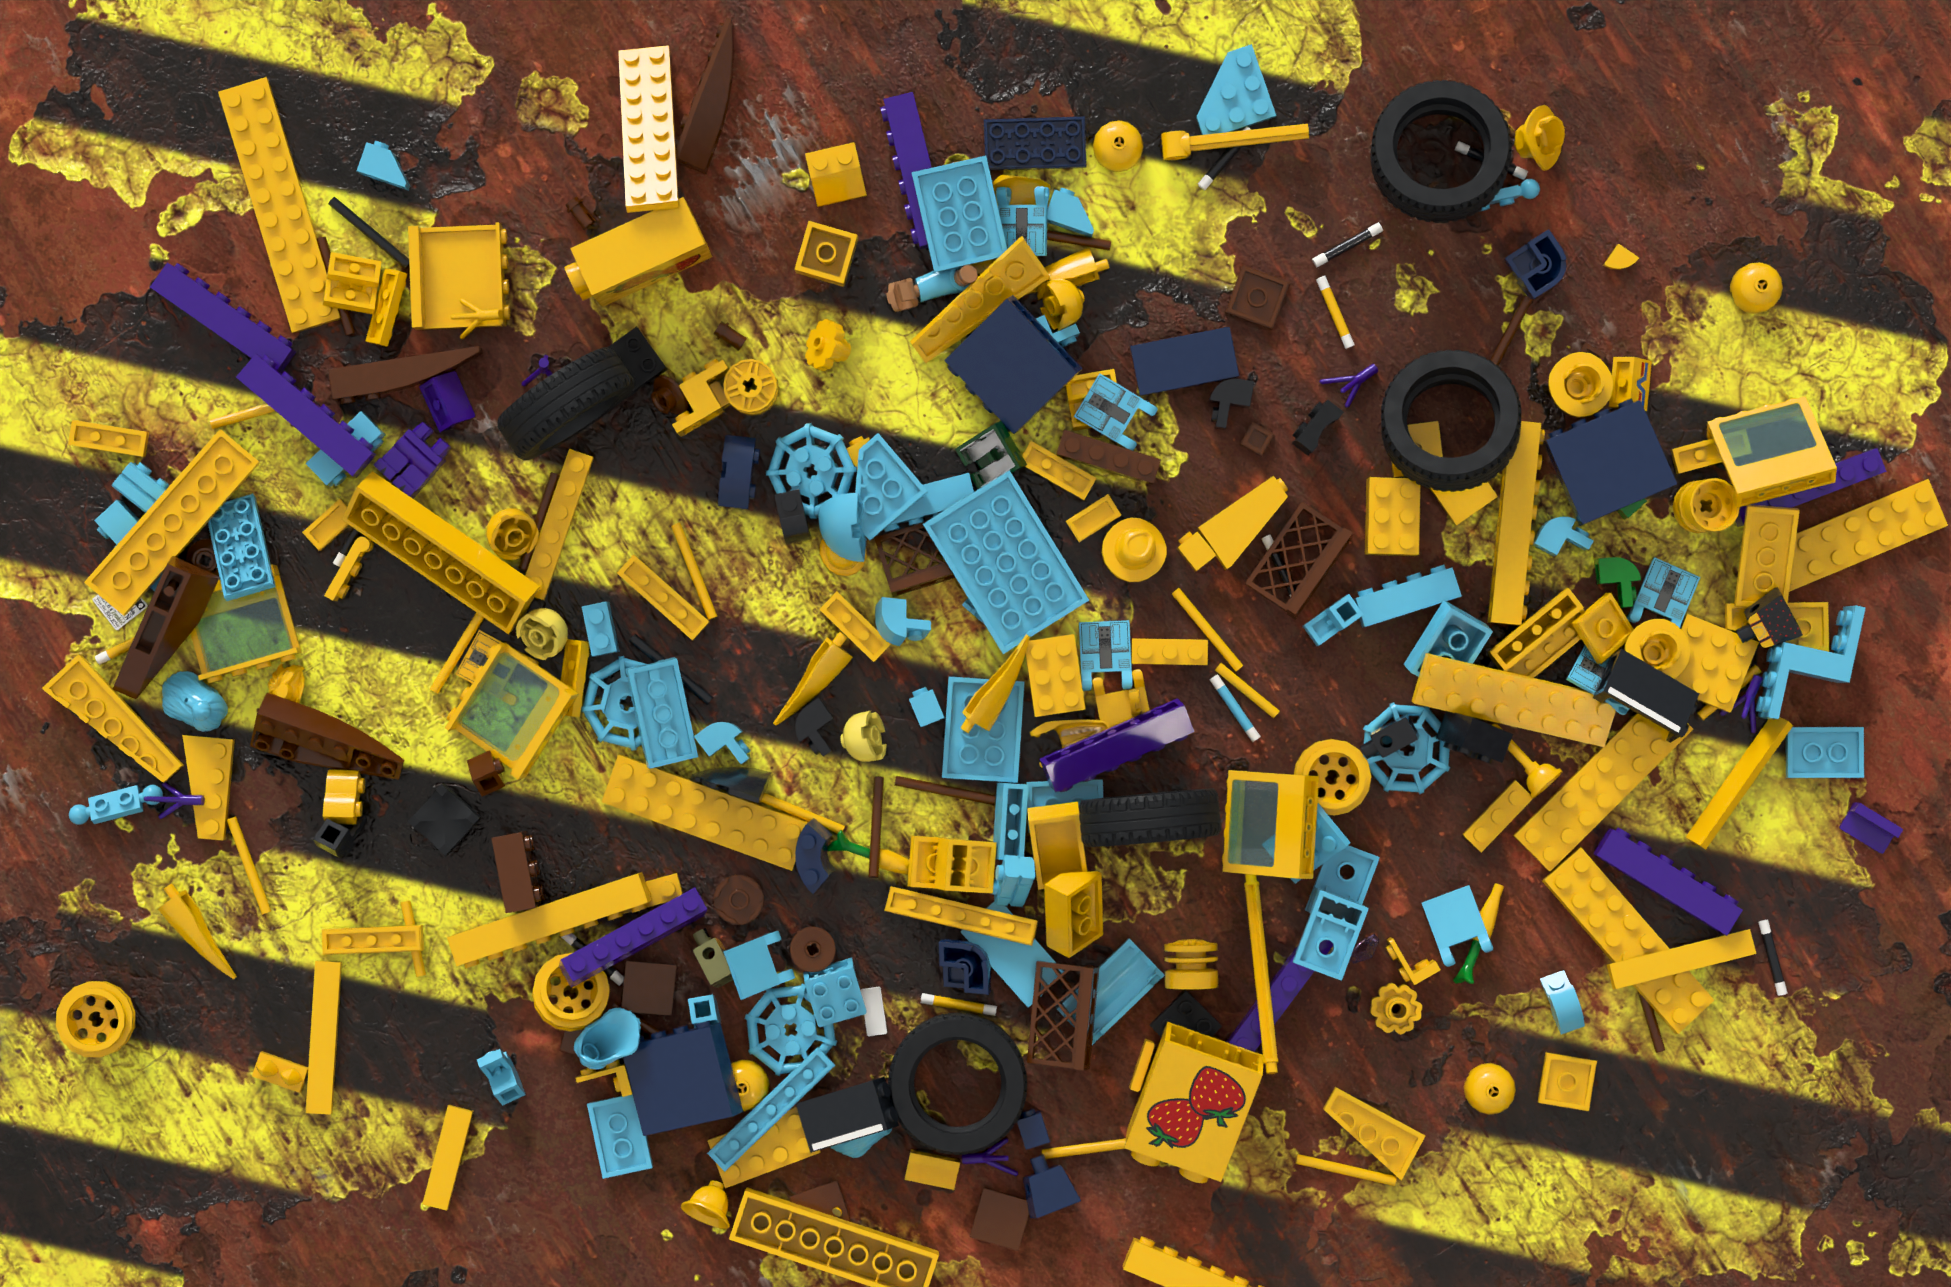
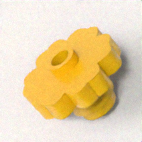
M824 319L818 322L816 329L811 330L806 341L808 350L806 351L805 358L808 365L813 366L815 369L826 371L832 368L834 362H844L848 359L851 353V345L844 338L845 332L842 325L837 324L835 321Z
M1394 983L1382 986L1378 990L1379 996L1371 999L1370 1013L1376 1017L1375 1025L1386 1033H1391L1394 1030L1400 1035L1404 1034L1406 1031H1411L1414 1028L1413 1021L1421 1019L1422 1004L1416 1001L1417 993L1405 984L1399 987ZM1395 1004L1400 1006V1010L1397 1013L1391 1011Z

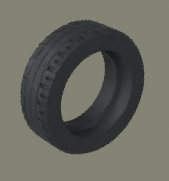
M1433 80V82L1426 81L1400 92V95L1395 96L1387 104V108L1383 109L1373 131L1370 161L1372 174L1379 190L1396 209H1400L1402 213L1412 218L1416 217L1418 220H1424L1425 222H1455L1465 219L1466 216L1478 213L1482 210V207H1486L1495 198V195L1499 193L1507 176L1512 151L1510 129L1507 121L1504 120L1503 113L1486 94H1482L1480 90L1461 82ZM1440 114L1457 117L1471 125L1481 136L1484 145V160L1477 175L1468 183L1451 189L1429 188L1408 177L1399 164L1397 146L1402 132L1413 121L1425 116Z
M608 347L597 349L556 371L518 398L499 416L498 429L518 458L522 460L533 459L566 442L614 409L633 391L635 387L634 379L615 350Z
M1440 350L1422 355L1419 359H1414L1411 363L1405 365V368L1395 375L1393 382H1390L1385 392L1381 406V433L1386 452L1390 456L1392 463L1398 470H1401L1404 476L1408 477L1411 481H1416V484L1422 485L1425 488H1432L1433 490H1441L1443 492H1456L1481 486L1482 483H1487L1496 477L1497 473H1500L1508 465L1509 460L1512 459L1520 439L1522 415L1518 392L1511 379L1504 371H1501L1498 365L1476 353L1461 350ZM1457 384L1472 388L1486 397L1493 408L1495 416L1494 430L1487 444L1472 454L1457 458L1435 456L1417 446L1409 434L1407 416L1412 402L1426 390L1439 385Z
M1214 788L1081 800L1078 807L1082 843L1086 847H1102L1219 835L1221 831L1218 793Z
M942 1014L916 1026L907 1034L897 1048L889 1071L888 1085L891 1090L890 1097L892 1105L898 1113V1122L915 1141L939 1153L966 1155L993 1146L1011 1131L1018 1121L1026 1101L1027 1075L1024 1060L1017 1045L1001 1027L984 1017L982 1018L974 1014ZM964 1040L979 1045L992 1056L1000 1071L1001 1091L998 1101L986 1117L974 1124L961 1127L941 1124L932 1119L922 1109L916 1097L914 1079L917 1067L929 1050L943 1042Z

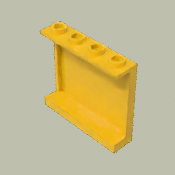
M496 222L495 225L429 228L408 226L412 328L415 330L468 328L476 319H451L453 314L475 313L461 304L460 299H465L480 310H502V319L485 320L477 327L506 326V320H510V305H506L505 295H509V280L505 279L504 269H508V255L504 254L503 244H507V230L503 229L499 222Z

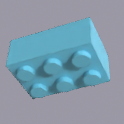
M1443 600L1404 665L1410 673L1419 677L1426 653L1473 664L1493 631L1484 622Z

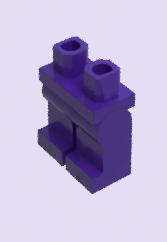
M422 422L413 430L408 429L394 446L373 464L385 477L393 481L392 483L399 490L413 499L446 462L444 458L451 449V446L442 438L432 447L426 442L434 431L425 422Z

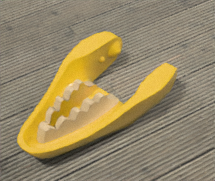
M1101 720L1050 721L1030 731V735L1037 738L1042 733H1047L1053 729L1058 733L1063 749L1110 728L1107 722Z

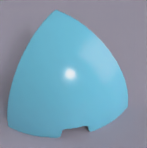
M847 493L834 496L820 506L818 513L819 528L826 545L835 554L847 560L864 562L867 541L861 528L864 505L858 493Z

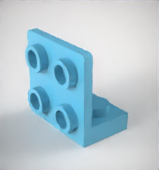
M852 958L831 963L827 968L819 972H803L804 983L818 1027L867 1013Z

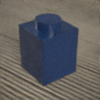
M1031 1108L1022 1111L1017 1123L1025 1149L1049 1143L1050 1139L1041 1110L1035 1112V1109Z

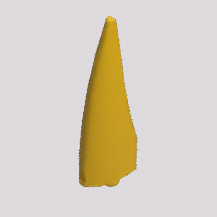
M1086 248L1044 267L1050 275V278L1045 282L1055 279H1066L1077 287L1100 279L1098 272L1110 267L1107 259L1094 262L1090 248ZM1037 286L1027 294L1038 292L1039 286Z
M839 632L833 641L828 637L824 640L812 656L806 672L794 693L773 722L774 725H778L809 703L846 667L853 658V656L841 648L848 638L846 635Z
M1025 635L1005 663L975 692L962 712L967 717L960 727L962 730L969 733L975 724L987 731L991 730L1018 677L1030 636Z
M172 883L165 887L164 890L170 897V900L158 908L164 918L201 956L223 973L235 979L237 977L218 948L199 907L186 889L179 893Z

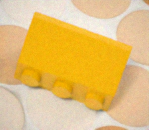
M1098 871L1061 873L1044 884L1047 947L1070 958L1103 935L1102 873Z

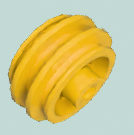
M1328 739L1315 742L1303 751L1295 764L1294 775L1309 776L1311 770L1317 772V776H1319L1318 788L1325 790V795L1318 797V803L1328 815L1335 816L1350 812L1362 803L1369 792L1371 773L1368 761L1358 748L1346 741ZM1322 755H1327L1329 758V762L1325 765L1319 761ZM1341 757H1345L1348 760L1347 765L1344 767L1338 763ZM1334 770L1337 774L1333 784H1328L1325 781V777L1328 776L1327 771ZM1349 774L1355 776L1353 784H1348L1346 781V777ZM1337 790L1344 792V797L1340 800L1335 797Z
M567 953L557 955L544 963L535 977L532 997L535 1010L544 1022L555 1029L572 1032L582 1030L600 1018L606 1009L610 988L604 971L571 988L559 967L560 959L572 954ZM554 977L560 979V984L557 986L552 985L550 982ZM586 981L592 983L593 988L591 990L584 988L583 984ZM569 990L571 993L575 992L577 997L571 1000L569 996L565 997L563 993ZM555 996L558 1002L553 1005L548 998ZM588 1000L591 1006L585 1009L582 1007L581 1002ZM564 1009H568V1010H571V1009H572V1010H573V1013H565V1012H563V1010H564Z
M89 981L75 986L62 998L56 1011V1028L61 1041L72 1052L83 1057L100 1058L117 1052L129 1041L135 1029L136 1012L131 998L120 987L105 981ZM89 996H93L96 999L93 1006L87 1003ZM108 1000L114 1005L112 1010L105 1006ZM76 1010L82 1012V1018L79 1020L74 1018ZM96 1012H100V1017L104 1018L100 1026L96 1025L97 1021L93 1019ZM114 1018L118 1019L117 1028L111 1026ZM81 1028H85L88 1032L85 1038L79 1035ZM99 1033L106 1034L105 1042L98 1041L97 1036Z

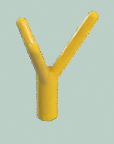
M460 299L461 304L475 313L451 315L452 320L476 319L460 335V339H464L482 321L502 319L503 312L501 309L480 310L465 299Z

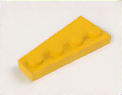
M1828 602L1788 603L1787 605L1803 635L1785 642L1829 652ZM1734 603L1725 604V629L1736 631L1749 624L1744 613L1748 607L1736 606Z
M182 735L191 795H204L205 797L204 805H193L198 838L224 841L226 839L235 739Z
M1334 1087L1323 1109L1402 1181L1425 1135L1343 1090Z

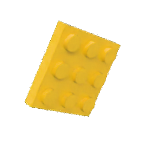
M1687 614L1681 630L1688 639L1690 657L1687 666L1675 680L1699 693L1698 701L1731 713L1759 642L1751 639L1742 643L1737 633Z

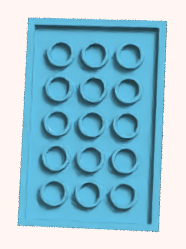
M1010 470L922 524L1002 654L1019 645L1026 634L1032 637L1089 601Z

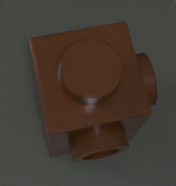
M490 750L467 760L472 781L482 797L505 787L502 773L505 772L504 766L500 758L495 759Z

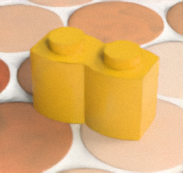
M328 770L323 804L324 821L329 819L337 824H356L357 817L362 816L363 805L362 802H359L360 793L365 792V779L361 778L359 770Z

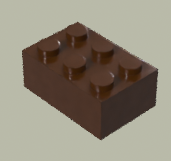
M527 830L491 838L505 913L541 906V901L545 900L543 886L538 885L537 875H540L538 860H533L532 850H535L533 835H529Z

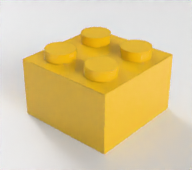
M808 221L795 272L845 287L857 246L858 235Z

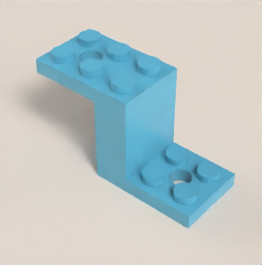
M1856 605L1843 607L1842 611H1839L1836 625H1839L1838 634L1834 635L1831 643V650H1834L1833 653L1786 642L1769 647L1766 661L1769 662L1768 671L1763 673V681L1761 683V686L1764 687L1762 697H1758L1756 703V711H1758L1759 718L1779 719L1789 672L1835 683H1850L1865 607Z
M1348 845L1321 865L1305 911L1309 912L1310 916L1293 963L1342 981L1369 909L1362 904L1380 857ZM1346 864L1351 865L1354 869V874L1349 879H1343L1340 875L1341 867ZM1323 940H1330L1333 944L1332 952L1326 955L1322 954L1319 951V944Z

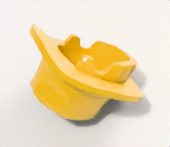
M1546 105L1533 109L1525 124L1515 131L1514 145L1520 157L1532 158L1543 171L1549 170L1556 163L1561 153L1565 137L1563 122L1554 116L1551 109Z
M1577 352L1563 357L1555 364L1549 374L1548 386L1553 401L1562 411L1570 416L1586 417L1597 413L1607 404L1613 391V379L1608 367L1600 358L1591 353Z
M1127 518L1112 526L1107 532L1102 543L1101 553L1105 565L1117 578L1127 582H1141L1149 579L1160 570L1167 555V548L1162 534L1153 524L1141 518Z
M1652 619L1643 622L1630 633L1625 644L1626 652L1673 679L1683 672L1689 662L1690 646L1687 637L1675 623L1665 619Z

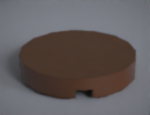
M732 875L725 878L717 886L714 893V906L717 914L724 921L733 925H744L753 921L761 913L764 906V893L761 886L753 878L746 875Z

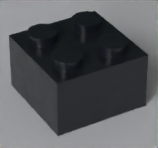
M1446 711L1436 739L1445 742L1443 746L1445 748L1491 764L1492 760L1503 763L1513 734L1475 718Z

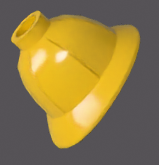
M710 1181L708 1186L701 1187L693 1194L690 1200L681 1204V1209L687 1215L702 1223L719 1229H728L730 1227L726 1217L728 1198L723 1191L724 1185L721 1182Z

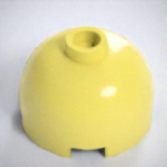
M539 608L530 611L518 621L516 636L517 638H522V641L527 646L524 649L534 658L546 660L548 657H554L563 649L568 638V628L563 618L557 612L548 608Z
M866 711L855 714L848 719L844 726L843 734H841V744L856 760L862 762L883 759L886 754L887 744L882 745L881 733L885 732V728L878 713Z

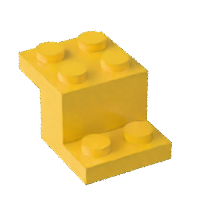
M714 359L704 365L705 370L699 374L692 372L682 378L683 383L679 387L694 412L690 414L686 411L675 418L677 422L672 424L680 437L725 412L709 386L724 378L729 368L724 360L718 361Z
M911 835L907 886L935 888L945 891L993 893L997 842Z

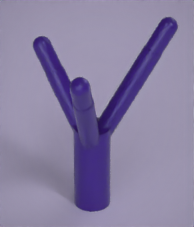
M544 355L539 360V368L522 382V386L529 384L541 373L546 374L548 377L553 374L549 370L548 355Z
M1371 364L1357 375L1321 379L1319 382L1320 384L1351 381L1340 390L1341 393H1345L1353 387L1345 403V407L1348 408L1361 383L1376 374L1378 368L1375 364Z
M1753 675L1746 693L1737 699L1733 706L1734 709L1746 700L1741 717L1745 719L1750 708L1752 733H1756L1755 696L1763 681V678L1757 675ZM1723 710L1720 711V715H1725L1726 713H1728Z
M166 782L162 783V786L176 797H144V801L177 802L159 814V819L169 815L182 805H204L205 803L204 795H183Z
M1004 1138L983 1153L962 1155L963 1164L986 1163L1011 1175H1018L1017 1171L995 1162L1008 1161V1156L990 1155L1006 1144L1008 1138Z

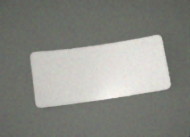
M881 988L861 989L867 1013L864 1014L867 1036L886 1034L887 1028Z

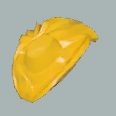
M281 663L277 670L272 673V678L269 679V693L299 703L304 689V676L302 672L304 667L292 665L283 668Z

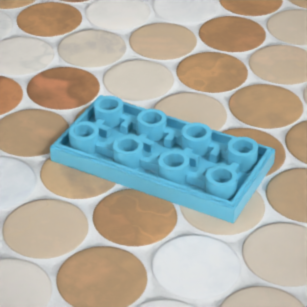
M254 494L226 501L209 520L208 526L224 599L230 601L276 586L256 497Z
M994 902L986 908L1013 915L1006 906L996 905ZM961 930L960 932L969 942L979 945L988 954L991 967L1023 1003L1030 1007L1033 1004L1036 962L1056 963L1034 938L1033 945L1029 946ZM1043 967L1042 978L1049 985L1058 976L1052 968ZM1058 969L1061 974L1064 972L1063 969Z

